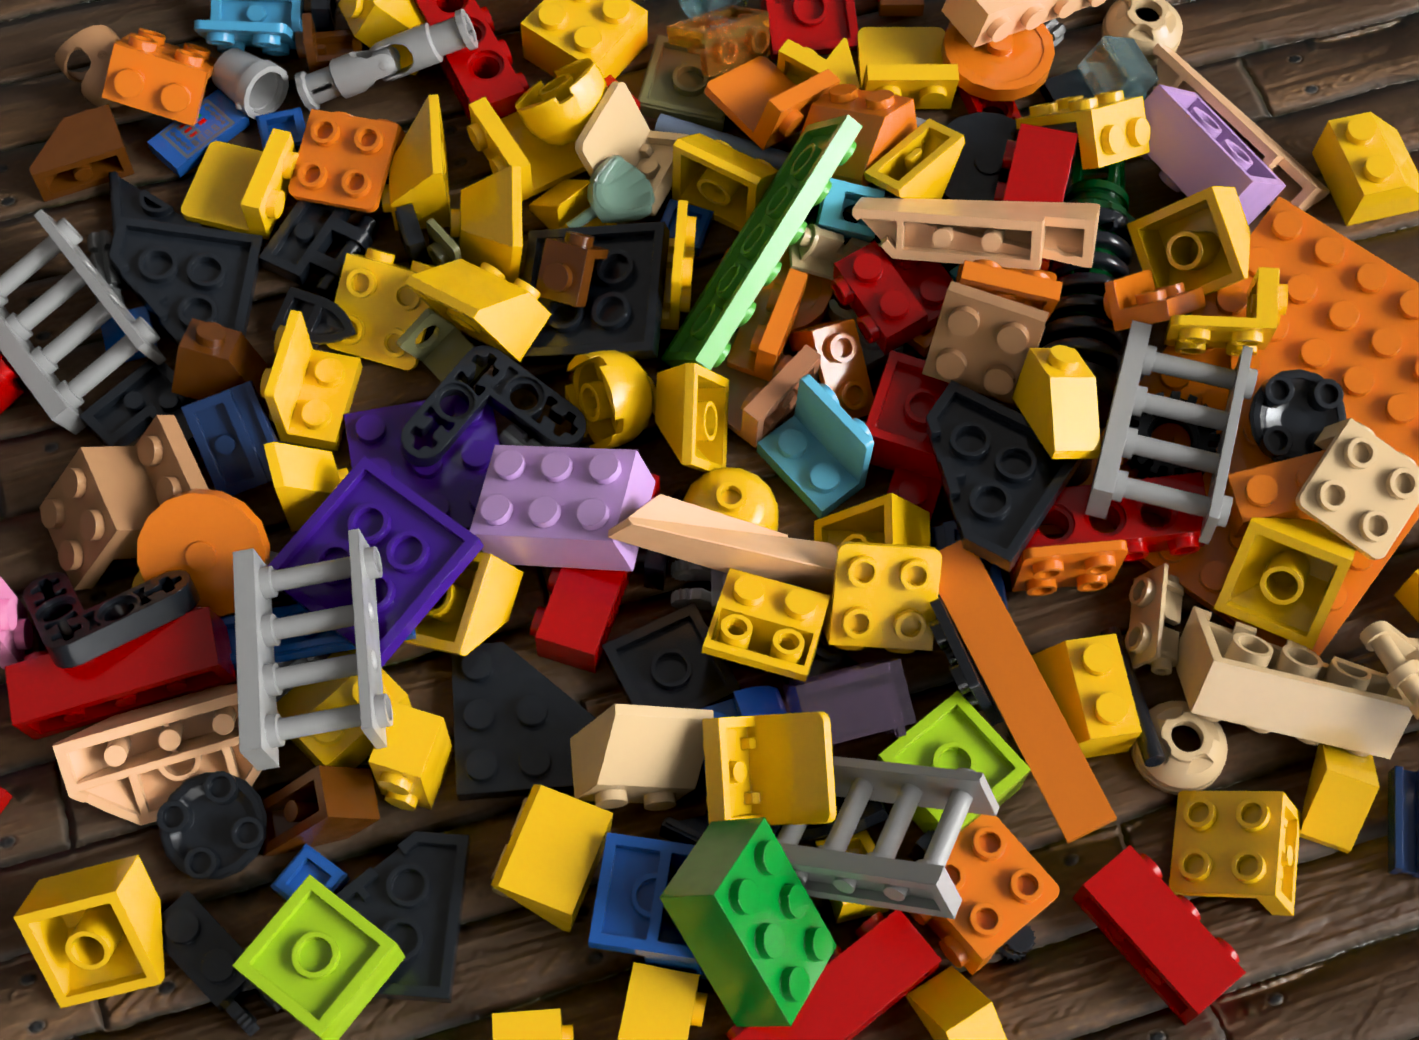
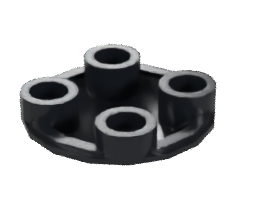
M1302 369L1281 371L1264 381L1253 396L1249 412L1251 433L1260 450L1274 462L1322 451L1323 449L1314 443L1324 427L1347 419L1343 402V389L1335 380L1324 379L1319 374Z
M224 771L206 772L186 780L169 796L167 802L160 807L157 813V823L160 827L159 837L166 856L180 871L196 879L221 880L241 872L258 856L266 839L267 813L261 796L247 781Z

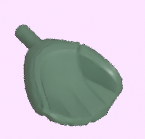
M612 155L600 164L589 180L587 200L591 207L566 224L569 228L582 227L597 216L602 223H625L647 217L651 214L652 205L655 202L651 183L646 179V175L625 161L623 157Z

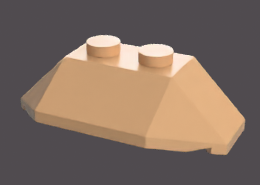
M237 684L214 686L114 715L62 739L52 746L69 798L82 803H89L107 813L140 826L156 822L160 807L167 802L169 796L183 782L206 772L224 771L247 781L252 786L262 771H257L239 752Z

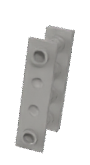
M40 209L34 216L49 236L0 276V351L51 420L77 435L85 428L79 417L83 413L79 407L84 403L82 397L137 351L143 353L157 365L163 363L166 358L155 345L160 340L159 335L142 317L135 319L80 249L78 244L83 238L65 218H61L56 222ZM62 251L74 269L20 314L17 315L14 312L10 314L4 307L9 302L7 296ZM87 284L99 299V302L44 348L37 346L35 348L29 340L34 335L32 329ZM113 317L126 335L69 383L66 380L60 382L54 374L59 369L57 363Z
M1132 320L1085 514L1106 519L1111 500L1121 502L1122 498L1136 500L1202 516L1203 521L1198 542L1209 544L1216 526L1226 527L1232 508L1233 497L1224 494L1243 399H1251L1258 376V370L1250 368L1253 348L1243 346L1235 369L1156 352V346L1148 345L1152 325ZM1152 371L1229 389L1226 409L1224 411L1147 393L1148 387L1139 386L1141 374L1150 376ZM1143 412L1219 430L1221 433L1217 453L1138 435V429L1129 427L1131 416L1141 417ZM1133 454L1212 473L1208 496L1129 478V472L1119 470L1122 457L1131 459Z
M359 528L348 530L349 557L274 570L272 566H266L254 548L233 552L239 752L257 771L279 767L278 747L284 746L285 740L361 726V730L376 749L387 747L386 727L393 726V709L388 694H383L375 579L382 578V562L378 548L376 546H369ZM351 578L353 604L281 618H277L272 613V598L278 597L279 591ZM354 626L355 654L279 667L275 663L274 646H279L282 639ZM358 675L359 704L284 718L277 713L276 696L282 695L283 689Z
M833 756L835 796L846 798L825 844L817 848L798 845L807 824L783 825L777 836L778 842L781 844L808 895L817 898L955 919L962 898L945 868L967 813L996 816L1000 808L984 774L968 768L946 769ZM868 801L894 803L873 852L866 853L865 855L846 852ZM917 806L944 810L924 858L916 862L895 859Z

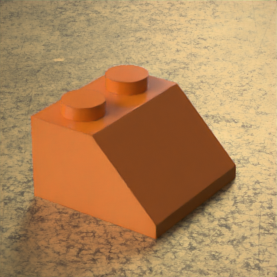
M853 84L837 85L829 90V94L811 104L801 134L809 124L850 115L863 126L854 140L857 143V147L849 160L842 166L837 167L831 178L868 186L871 182L865 180L864 172L917 129L914 98L896 96L890 90L872 92L857 89L856 85Z

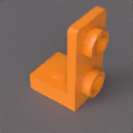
M855 319L828 321L790 332L788 339L792 352L800 351L807 344L821 355L818 370L820 382L833 390L840 406L852 419L869 415L874 396Z

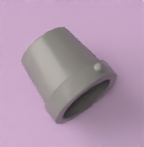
M231 48L225 51L214 64L212 72L214 85L235 103L237 110L255 120L256 116L276 112L286 98L289 87L287 71L270 60L260 59L239 48Z

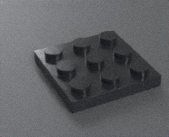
M665 221L529 231L523 281L535 289L546 238H565L566 231L579 232L595 237L593 245L609 249L607 259H595L585 307H574L543 297L538 298V301L551 313V316L521 362L516 361L520 366L567 364L576 355L607 350L625 353L635 360L658 359L670 230Z

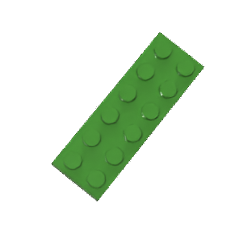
M850 115L806 126L660 358L662 362L671 368L685 363H696L711 370L718 367L725 360L731 349V344L728 342L737 327H742L752 317L757 306L754 300L762 287L769 285L780 272L782 263L779 260L785 250L801 238L807 227V223L804 220L813 206L820 204L828 195L832 187V183L829 180L838 166L845 164L853 155L857 147V143L854 140L863 126Z

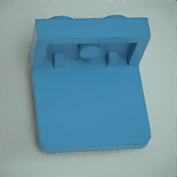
M211 0L210 20H194V31L206 39V43L217 46V51L221 53L231 48H239L245 51V47L262 48V53L266 55L288 56L290 55V49H296L295 31H303L302 14L304 13V0Z

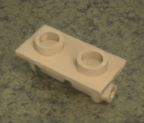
M810 224L806 227L801 238L792 246H788L790 268L833 280L834 263L868 245L870 242L852 237L845 245L843 244V234Z
M1166 563L1134 578L1129 594L1131 602L1129 630L1125 637L1126 649L1133 668L1136 669L1149 664L1151 665V672L1157 675L1171 674L1172 667L1178 664L1180 632L1165 627L1164 622L1173 626L1180 623L1182 598L1184 595V587L1179 584V578L1174 575H1168L1169 565Z

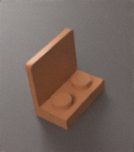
M738 331L731 337V339L728 342L731 344V348ZM807 344L794 357L791 355L786 356L782 353L770 382L729 368L727 366L728 355L718 367L711 369V371L729 379L728 428L755 449L757 448V443L769 435L796 407L799 380L806 374H810L818 381L821 355Z

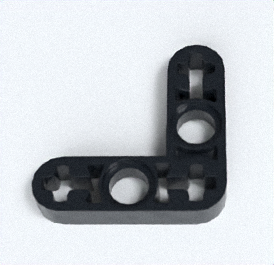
M481 345L467 352L405 424L401 434L400 449L403 457L415 466L428 467L434 465L446 454L487 404L545 447H579L586 431V420L583 413L576 406L500 350L492 346ZM487 363L494 366L493 377L489 374L483 375L476 383L474 392L469 384L475 377V364L480 367H484ZM527 389L536 396L537 405L529 410H520L511 403L510 395L515 390ZM458 395L467 402L468 410L461 416H449L441 410L440 402L446 396ZM545 405H549L551 408L548 417L544 415L540 424L537 423L536 420L540 418ZM434 419L440 427L433 434V449L428 446H423L420 450L415 449V438L413 435L423 438L431 430ZM566 420L571 422V434L565 432L559 437L553 433L555 423L561 425Z
M183 570L163 573L87 610H84L65 573L54 572L40 576L32 581L23 591L24 600L43 644L54 664L64 669L84 664L185 615L200 600L198 591L189 573Z

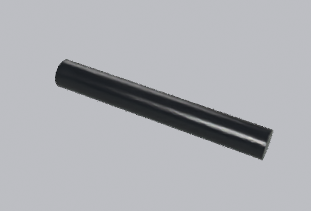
M1108 627L1100 633V636L1115 633L1117 635L1142 730L1136 740L1144 764L1147 767L1159 766L1165 762L1166 758L1121 631L1118 627Z

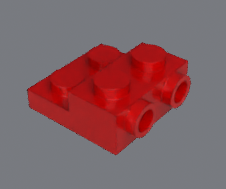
M760 0L762 19L766 21L771 60L778 59V51L787 39L802 47L811 48L820 55L832 53L845 37L847 38L850 51H857L858 24L854 0Z
M873 241L835 262L833 280L830 283L838 301L843 306L849 304L858 316L857 324L864 338L869 343L876 342L884 355H886L891 350L893 351L937 325L947 289L951 281L954 280L940 262L892 259L881 246L879 247L876 241Z

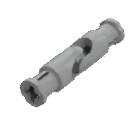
M459 9L455 11L454 17L432 26L424 23L376 42L369 51L347 53L330 60L329 66L309 74L304 71L296 73L294 78L297 92L304 106L309 111L311 109L319 110L320 104L334 98L343 96L347 99L367 91L369 87L374 85L376 80L381 78L383 81H393L443 62V56L467 47L469 50H474L478 48L474 26L465 10ZM397 44L407 47L413 56V63L401 69L400 53L391 45Z

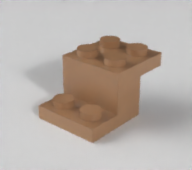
M951 281L945 295L922 374L948 383L953 380L975 392L981 393V395L997 402L998 400L1017 411L1018 407L1012 396L1029 348H1038L1049 312Z
M156 415L135 446L80 447L39 507L42 523L49 530L57 549L60 566L66 571L74 590L92 589L113 560L137 558V538L147 517L173 495L195 488L208 489L175 415Z

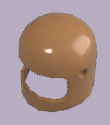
M92 25L70 37L55 53V63L69 80L82 82L81 93L87 101L97 107L109 104L111 109L124 105L101 98L113 46L120 38L111 28L105 25ZM75 50L83 51L91 61L89 70L84 72H71L67 70L70 54Z

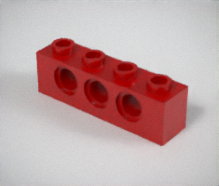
M414 0L425 23L431 26L454 17L455 11L459 9L465 10L474 26L478 48L474 50H469L467 47L443 56V62L439 63L470 123L469 104L483 97H486L500 119L517 112L515 103L529 89V85L522 72L515 73L511 66L513 60L504 39L497 40L493 33L495 32L494 23L487 7L483 6L480 8L476 0Z
M1202 472L1138 479L1206 496ZM1092 484L1065 487L1040 525L1053 524L1062 530L1064 536L1058 539H1050L1045 537L1038 528L1025 549L1125 540L1128 553L1124 562L1140 560L1147 557L1151 552L1169 551V554L1173 556L1189 555L1199 551L1200 547L1205 545V543L1198 542L1203 517L1122 498L1121 502L1111 500L1105 519L1112 524L1114 531L1101 533L1096 531L1090 524L1091 520L1098 517L1085 514ZM1154 513L1162 518L1165 526L1151 527L1143 521L1141 514ZM1019 558L1013 567H1017Z

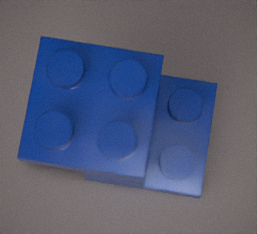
M607 832L588 939L589 948L645 956V964L698 974L700 975L699 979L708 980L659 898L695 845Z

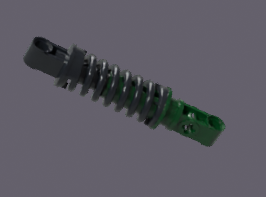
M1078 140L1076 156L1072 163V185L1066 189L1063 202L1100 204L1092 268H1084L1050 260L1048 271L1057 275L1056 281L1063 282L1060 300L1048 321H1046V327L1038 348H1052L1056 345H1063L1077 350L1096 377L1100 429L1105 427L1117 381L1115 374L1118 372L1121 364V356L1118 352L1123 347V334L1121 330H1114L1113 321L1108 318L1104 309L1105 282L1130 275L1128 266L1132 262L1133 250L1131 246L1133 242L1126 224L1136 219L1128 213L1129 197L1125 191L1126 160L1101 168L1083 170ZM1092 459L1082 460L1065 487L1078 486L1086 481L1091 473Z

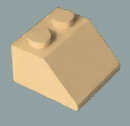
M613 704L570 738L574 798L582 801H595V806L602 809L619 808L628 803H644V809L650 811H661L675 807L677 800L696 788L704 759L702 719L714 718L713 710Z

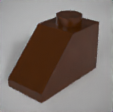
M109 104L85 109L80 113L64 117L29 168L44 202L109 182L108 172L116 171L121 178L135 174Z
M192 318L178 346L171 392L200 400L252 380L269 419L267 402L260 394L262 375L269 366L242 332L223 327L215 322H205Z
M318 765L264 799L262 802L267 813V833L262 845L263 856H276L298 851L305 844L315 847L345 840L380 820L378 799L374 789L371 769Z

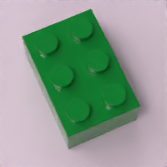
M765 817L711 822L659 897L736 1027L791 1026L837 947L831 933L823 922Z

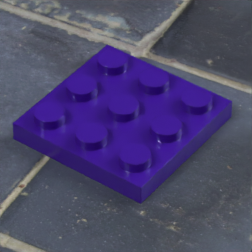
M458 395L447 396L440 402L441 410L449 416H461L468 410L467 402ZM426 400L344 414L352 469L363 456L367 457L470 531L495 445H500L494 412L490 405L487 404L446 454L437 463L428 467H419L409 463L403 457L400 449L401 434L405 424ZM434 419L431 430L423 438L413 435L415 438V449L420 450L423 446L433 449V434L440 427Z
M363 456L268 566H272L274 570L349 557L348 530L359 528L369 546H376L378 548L382 562V578L375 579L381 667H383L481 551L484 545L476 535L370 459ZM351 578L282 591L308 612L353 604ZM354 626L333 630L356 647Z

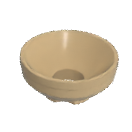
M1116 0L1109 7L1103 19L1101 34L1108 50L1120 60L1133 65L1153 66L1157 65V58L1153 55L1155 45L1159 43L1176 52L1181 42L1183 25L1177 10L1165 0ZM1143 7L1150 8L1158 13L1160 19L1154 22L1144 21L1136 15L1135 11Z
M1168 701L1151 708L1149 713L1166 760L1156 767L1145 766L1136 740L1130 748L1131 757L1141 776L1153 787L1174 795H1178L1183 790L1203 791L1211 786L1221 774L1227 759V740L1221 725L1218 722L1207 721L1191 713L1188 703L1185 701ZM1180 725L1193 728L1199 735L1200 748L1193 752L1180 750L1173 743L1171 737L1172 729Z

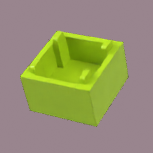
M958 690L877 757V761L946 769L968 768L976 772H982L999 806L1021 789L1031 771L1029 766ZM917 806L912 820L924 833L932 829L935 831L944 810ZM967 813L960 832L982 814Z
M309 874L232 966L320 1040H339L405 959V955L394 940Z

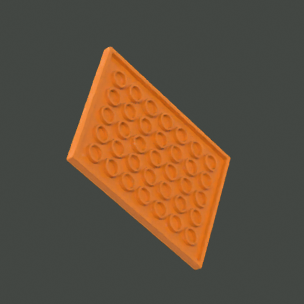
M1279 196L1250 235L1248 278L1206 295L1207 306L1191 313V315L1246 317L1247 290L1258 267L1280 268L1279 284H1288L1286 314L1281 315L1280 324L1277 326V330L1265 350H1257V355L1251 358L1250 368L1257 369L1258 376L1251 399H1243L1229 474L1275 463L1260 450L1252 436L1249 421L1253 396L1264 381L1281 371L1296 369L1319 374L1324 379L1335 380L1343 389L1346 418H1352L1356 422L1367 426L1378 438L1396 451L1410 457L1419 466V282ZM1167 345L1162 352L1229 369H1235L1239 356L1227 355L1226 348L1206 347V352L1202 354H1181L1175 352V346ZM1152 371L1150 376L1145 375L1139 383V386L1148 387L1147 393L1157 394L1163 392L1164 397H1170L1172 391H1181L1180 398L1188 400L1191 394L1198 398L1196 402L1198 405L1206 403L1211 408L1224 411L1226 409L1229 389ZM1162 424L1152 432L1151 438L1189 447L1191 445L1188 432L1178 424ZM1104 429V431H1103V432L1101 433V435H1100V443H1101V444H1102V440H1103V436H1104L1105 429ZM1122 457L1119 470L1129 472V478L1140 479L1138 477L1139 470L1136 467L1131 470L1127 463L1128 458ZM1092 459V469L1089 477L1078 486L1092 484L1098 459ZM1205 472L1203 475L1206 496H1208L1212 473ZM1419 504L1385 557L1371 560L1359 551H1355L1353 561L1313 650L1307 649L1313 651L1318 656L1322 654L1419 519ZM1154 513L1141 514L1143 521L1151 527L1165 526L1164 521ZM1096 518V519H1093V520H1091V521H1099V520H1105V519ZM1106 520L1108 533L1113 532L1112 524ZM1229 520L1226 527L1216 526L1209 544L1200 547V550L1195 553L1173 556L1169 554V551L1151 552L1147 557L1138 560L1151 570L1164 563L1168 564V575H1174L1179 578V584L1184 587V593L1232 626L1235 625L1236 621L1257 628L1255 636L1274 645L1285 646L1288 639L1214 609L1244 537L1234 538Z

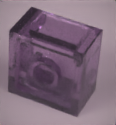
M880 658L807 677L806 682L795 680L782 684L789 713L823 711L828 714L831 723L832 745L883 731L885 734L894 732L896 737L905 736V725L917 723L900 659Z

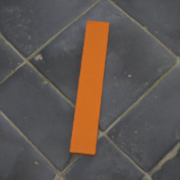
M961 540L939 550L942 555L939 595L1018 749L1031 769L1030 772L1066 842H1073L1116 821L1117 817L980 557L964 549Z

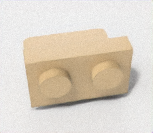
M614 81L607 89L576 140L575 151L590 177L600 164L612 155H619L625 161L638 168L646 175V179L650 181L653 188L655 202L652 205L650 215L655 216L672 187L673 144L677 138L689 135L651 131L626 84Z
M1348 418L1324 427L1314 444L1326 451L1297 494L1295 502L1301 511L1368 559L1377 560L1386 556L1419 504V466L1410 457L1396 451L1378 438L1370 428L1356 422L1352 418Z

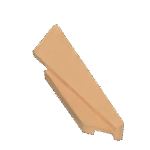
M1159 43L1155 45L1153 55L1157 58V86L1160 84L1196 92L1286 185L1269 204L1270 207L1280 196L1301 210L1306 211L1331 192L1177 53Z
M874 197L860 198L852 209V216L857 221L862 219L881 240L880 246L892 259L963 264L965 260L973 262L985 259L994 261L1004 268L1040 270L1042 258L1084 268H1092L1100 215V204Z
M660 494L649 500L629 517L608 530V538L727 574L729 568L779 582L792 583L824 594L833 592L837 547L834 544L788 538L787 534Z

